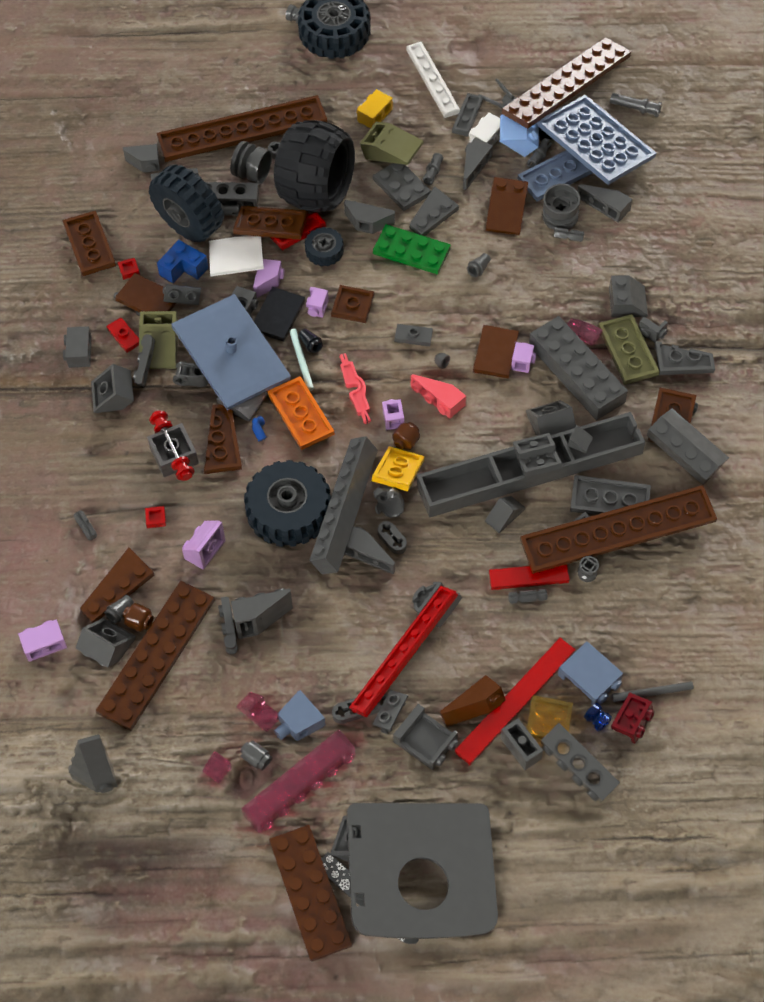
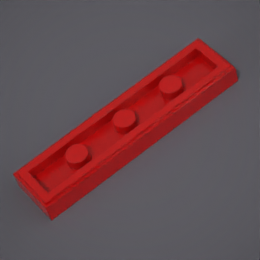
M567 564L532 574L530 566L489 570L491 590L569 583L570 580Z

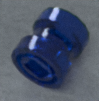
M598 703L592 705L583 716L587 722L594 724V728L598 732L603 730L612 720V716L609 713H605Z

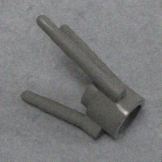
M496 78L495 81L506 94L502 99L503 104L480 94L478 96H482L483 100L503 108L515 100L516 97Z

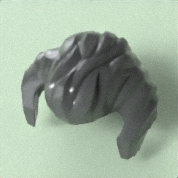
M379 486L374 490V497L378 500L375 506L377 514L383 512L387 517L393 518L400 516L404 512V499L396 488Z

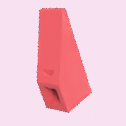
M414 374L411 375V388L416 393H420L429 404H433L442 415H446L451 419L465 407L466 395L454 385Z

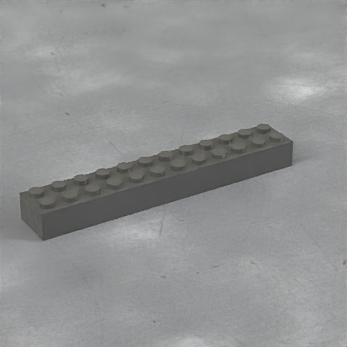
M628 412L581 426L583 430L593 437L586 453L568 447L569 439L574 429L550 435L555 443V450L562 462V469L525 478L514 447H509L418 474L417 488L430 518L643 454L645 440L640 430L637 429L632 413Z

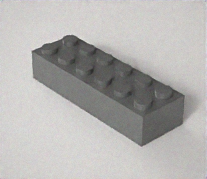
M560 316L530 333L529 344L534 345L533 351L596 421L626 402L628 390Z

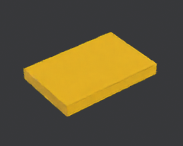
M389 446L372 475V481L409 491L424 462L425 456Z

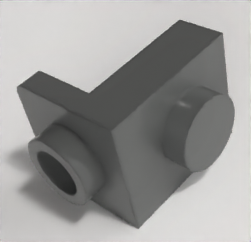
M643 317L640 320L639 329L643 337L655 343L659 338L663 339L667 334L668 322L665 320L658 326L646 317Z

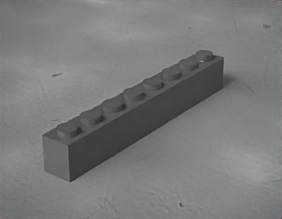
M367 436L350 440L309 561L321 574L339 571L378 452Z

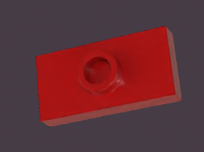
M121 317L106 326L108 332L126 353L139 346V337Z

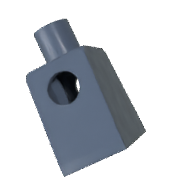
M299 690L279 711L278 719L281 725L274 730V733L280 740L291 734L296 741H299L326 725L325 717Z

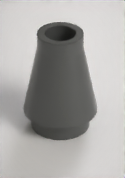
M483 253L478 258L470 261L467 267L468 273L472 277L481 276L491 261L490 256Z
M125 595L106 608L105 616L112 623L120 622L123 619L122 615L125 608L134 604V601L130 596Z

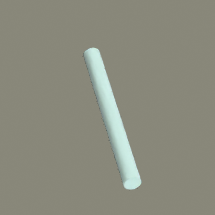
M291 329L289 333L304 382L309 391H312L314 386L296 329Z

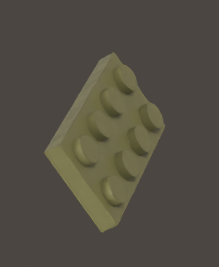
M632 314L598 323V329L624 385L659 375V369Z

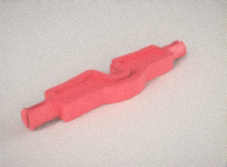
M343 353L339 357L342 362L340 366L346 388L357 387L356 390L349 393L350 400L355 407L357 415L362 416L363 423L367 424L368 422L369 424L371 422L368 414L370 413V407L366 399L365 382L357 375L352 361L349 362L347 354Z

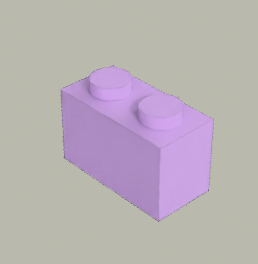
M57 619L46 621L40 626L27 628L23 632L18 633L29 662L67 648Z

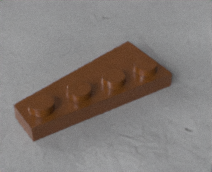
M221 404L212 405L204 474L242 470L232 410H226Z
M128 547L80 607L81 612L92 623L100 620L105 616L106 608L125 595L130 596L155 576L154 572Z

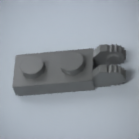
M144 334L141 340L143 350L138 354L137 362L139 366L138 370H135L133 374L134 383L139 387H145L155 347V339L149 334Z
M227 596L221 598L222 605H218L220 617H224L225 623H221L223 635H226L224 638L225 648L228 654L233 655L237 653L238 646L230 601Z

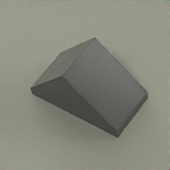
M512 496L499 498L485 522L500 533L525 510V507Z

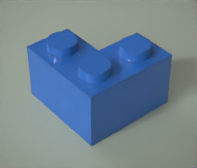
M179 239L157 262L159 276L173 284L184 272L198 280L209 268L207 255Z

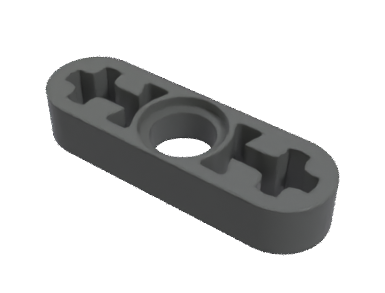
M385 693L381 700L385 701L388 694ZM356 698L338 703L333 707L332 716L336 723L344 724L364 718V716L355 712L351 715L349 711V706ZM379 702L369 716L379 712L382 706ZM339 710L345 712L344 717L337 715Z

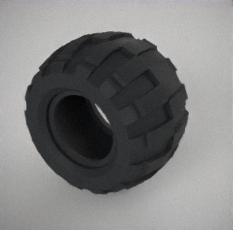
M306 120L293 124L283 135L275 158L274 184L279 197L298 209L310 212L335 209L345 198L353 176L355 147L350 134L332 123L319 120Z

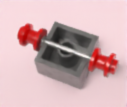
M155 411L149 419L150 423L155 425V434L147 437L150 450L163 477L176 473L178 480L187 481L192 478L195 472L192 466L199 464L196 450L182 423L172 427L171 421L167 420L168 415L165 411Z

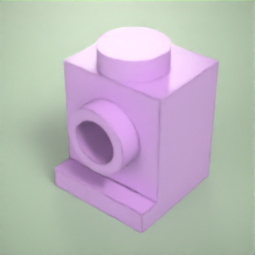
M310 287V297L307 298L306 302L310 316L323 318L329 301L328 290Z
M390 399L382 402L386 430L397 429L401 423H404L401 399Z

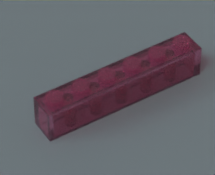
M338 729L241 808L243 816L258 833L263 830L267 831L274 824L273 821L278 817L282 818L287 815L295 803L300 804L307 797L306 794L311 790H317L323 784L322 781L328 776L329 778L333 777L339 771V767L344 763L345 765L349 764L355 757V746Z

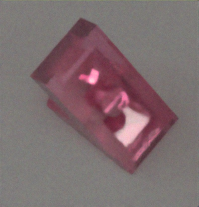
M249 692L236 706L265 732H268L279 720L278 713L265 703L264 697L253 692Z

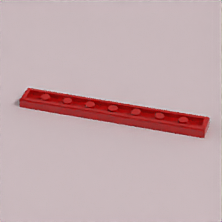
M444 586L438 588L349 706L351 711L366 718L369 716L457 598L458 594L456 591Z
M560 637L505 696L506 700L490 712L455 749V753L471 765L501 733V729L507 726L557 673L559 667L575 653L576 649Z

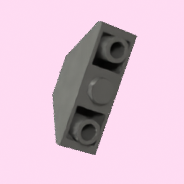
M344 201L345 215L358 231L374 234L383 230L386 224L391 226L395 224L394 210L356 201Z

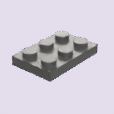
M392 163L373 175V180L403 211L427 198L431 192L404 164Z

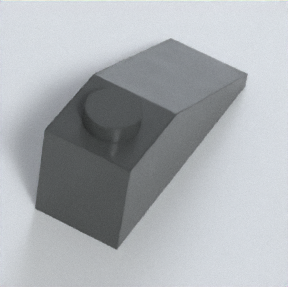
M476 137L471 143L467 144L465 149L464 190H467L492 158L493 145Z
M583 184L578 186L577 191L580 195V200L618 223L631 209L632 199L618 190Z
M353 526L344 554L394 574L395 562L368 532L361 527Z

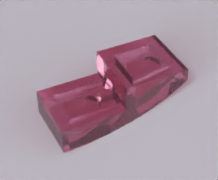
M571 318L567 323L582 341L591 346L594 345L603 332L602 329L582 320Z

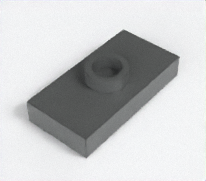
M397 324L394 342L430 347L433 328Z

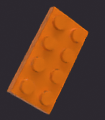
M301 376L268 390V396L301 450L335 435L332 426Z

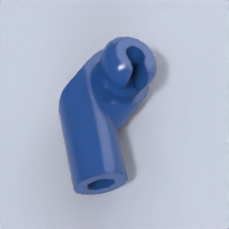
M262 416L252 419V430L259 442L267 438L261 427L265 424Z

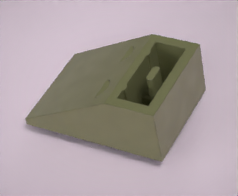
M375 122L360 142V146L366 160L408 165L424 141L390 123Z
M176 311L140 312L139 352L143 350L141 340L144 334H149L155 339L150 369H176L178 336L171 327V323L178 321Z

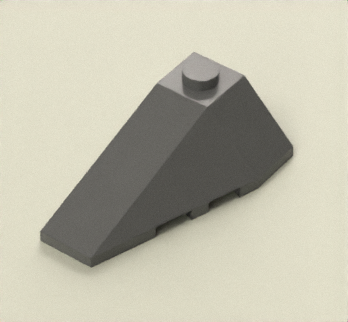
M100 735L78 740L74 750L75 756L71 758L72 765L68 767L72 779L95 792L106 793L118 787L112 762Z

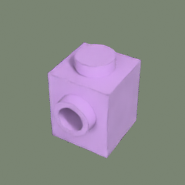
M516 342L511 370L529 373L531 363L535 364L536 353L533 352L534 345Z

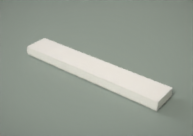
M422 41L406 46L408 54L444 118L459 114L460 109Z

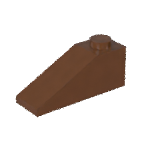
M485 675L440 711V715L444 725L448 727L490 713L506 699L501 686Z

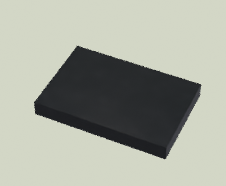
M272 287L254 323L263 335L284 342L305 302V297Z

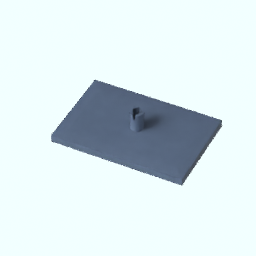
M586 95L552 112L537 122L538 127L607 185L656 156L655 151Z
M235 294L171 323V327L216 395L222 401L226 410L291 379V375Z

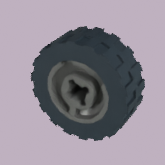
M322 227L314 231L312 230L306 236L305 253L310 262H313L315 265L330 266L341 260L340 258L344 252L343 238H341V234L336 230Z

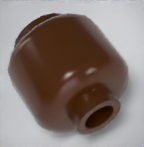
M411 422L401 423L392 434L394 445L401 450L412 449L420 439L419 428Z
M134 603L130 607L127 606L122 615L125 626L137 632L148 630L154 619L151 609L138 603Z

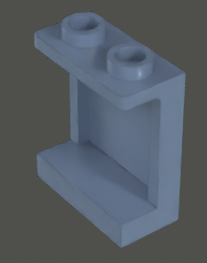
M585 642L559 667L558 676L562 680L568 678L592 700L591 705L595 707V703L602 704L605 702L611 690L616 691L621 686L623 672L589 642Z

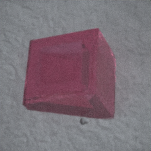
M214 751L203 772L217 783H220L232 766L227 759Z

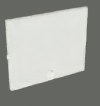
M245 235L210 240V276L264 269L261 236Z

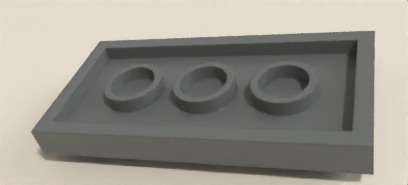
M575 475L570 512H586L587 514L597 515L650 500L651 485Z

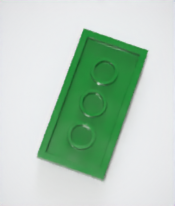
M386 224L373 248V254L438 275L451 249V244Z

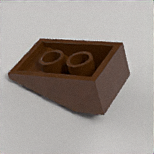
M494 177L486 231L520 235L528 191L527 181Z

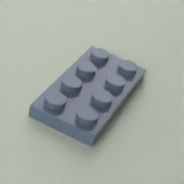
M566 150L518 174L517 179L528 182V192L537 202L544 198L546 190L556 184L570 185L593 172Z

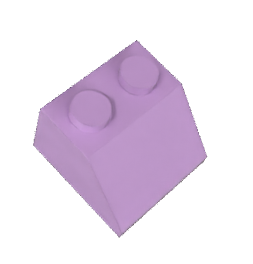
M204 521L201 526H198L194 531L193 537L183 545L184 559L204 570L226 541L222 522Z

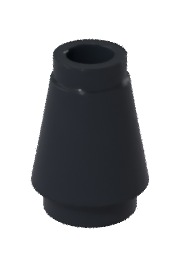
M305 328L299 332L298 336L309 352L317 353L322 349L323 343L320 337Z

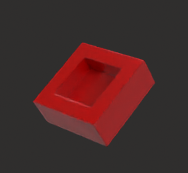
M135 258L118 262L123 280L131 278L134 273L140 275Z
M164 506L145 508L147 529L166 526Z

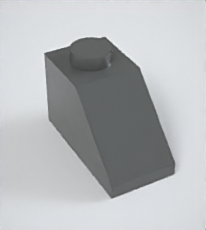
M157 144L123 147L125 161L142 172L160 171Z

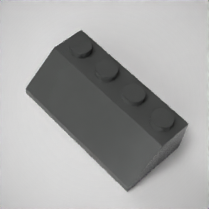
M673 408L663 414L648 429L646 435L702 485L729 459L727 455Z

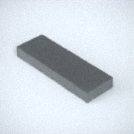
M467 93L452 128V133L469 136V132L483 102L482 96Z

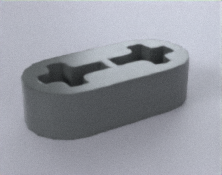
M389 521L381 522L378 526L379 538L392 553L397 555L404 553L407 548L405 537L393 523ZM383 529H390V535L387 532L383 533ZM394 540H395L398 544L401 543V547H399L398 545L395 546Z

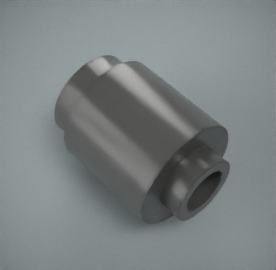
M255 741L246 742L240 750L242 753L241 758L256 769L264 770L272 760L269 751Z

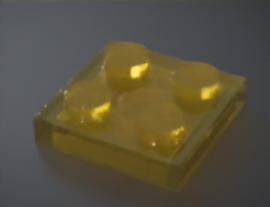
M533 695L527 730L533 738L543 739L560 723L569 732L573 703Z

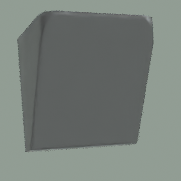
M576 425L569 439L568 447L586 453L593 437Z

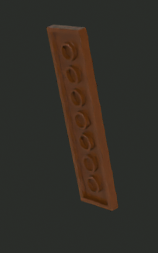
M180 580L95 710L98 715L132 731L214 603V596Z

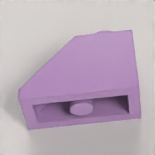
M263 259L264 269L257 270L253 285L257 298L269 292L272 287L276 288L279 286L280 279L284 278V269L281 266V261Z

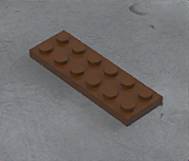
M310 825L270 838L269 841L310 961L312 962L352 947Z

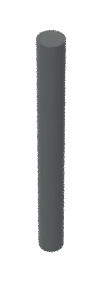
M692 681L615 693L612 694L613 702L623 701L627 698L629 692L640 697H648L692 690L694 687Z

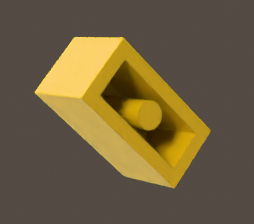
M376 89L367 97L363 104L358 106L356 111L357 121L371 129L375 122H381L393 110V98Z

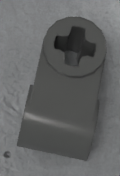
M178 362L176 364L177 371L176 375L173 376L175 384L204 387L209 384L196 363Z

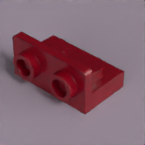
M629 692L611 725L612 730L629 736L631 742L636 744L638 738L641 739L643 737L647 722H651L655 711L653 710L652 701Z

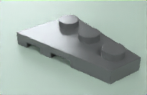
M434 186L411 221L410 229L416 234L425 236L458 211L459 205Z
M655 342L659 375L714 373L715 364L712 353L694 349L685 350L678 348L679 346L677 345L667 346L663 345L662 342Z

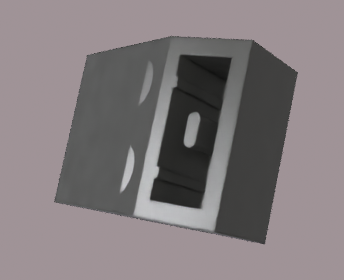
M290 588L277 589L271 593H258L248 598L239 597L231 601L239 639L259 635L293 609Z

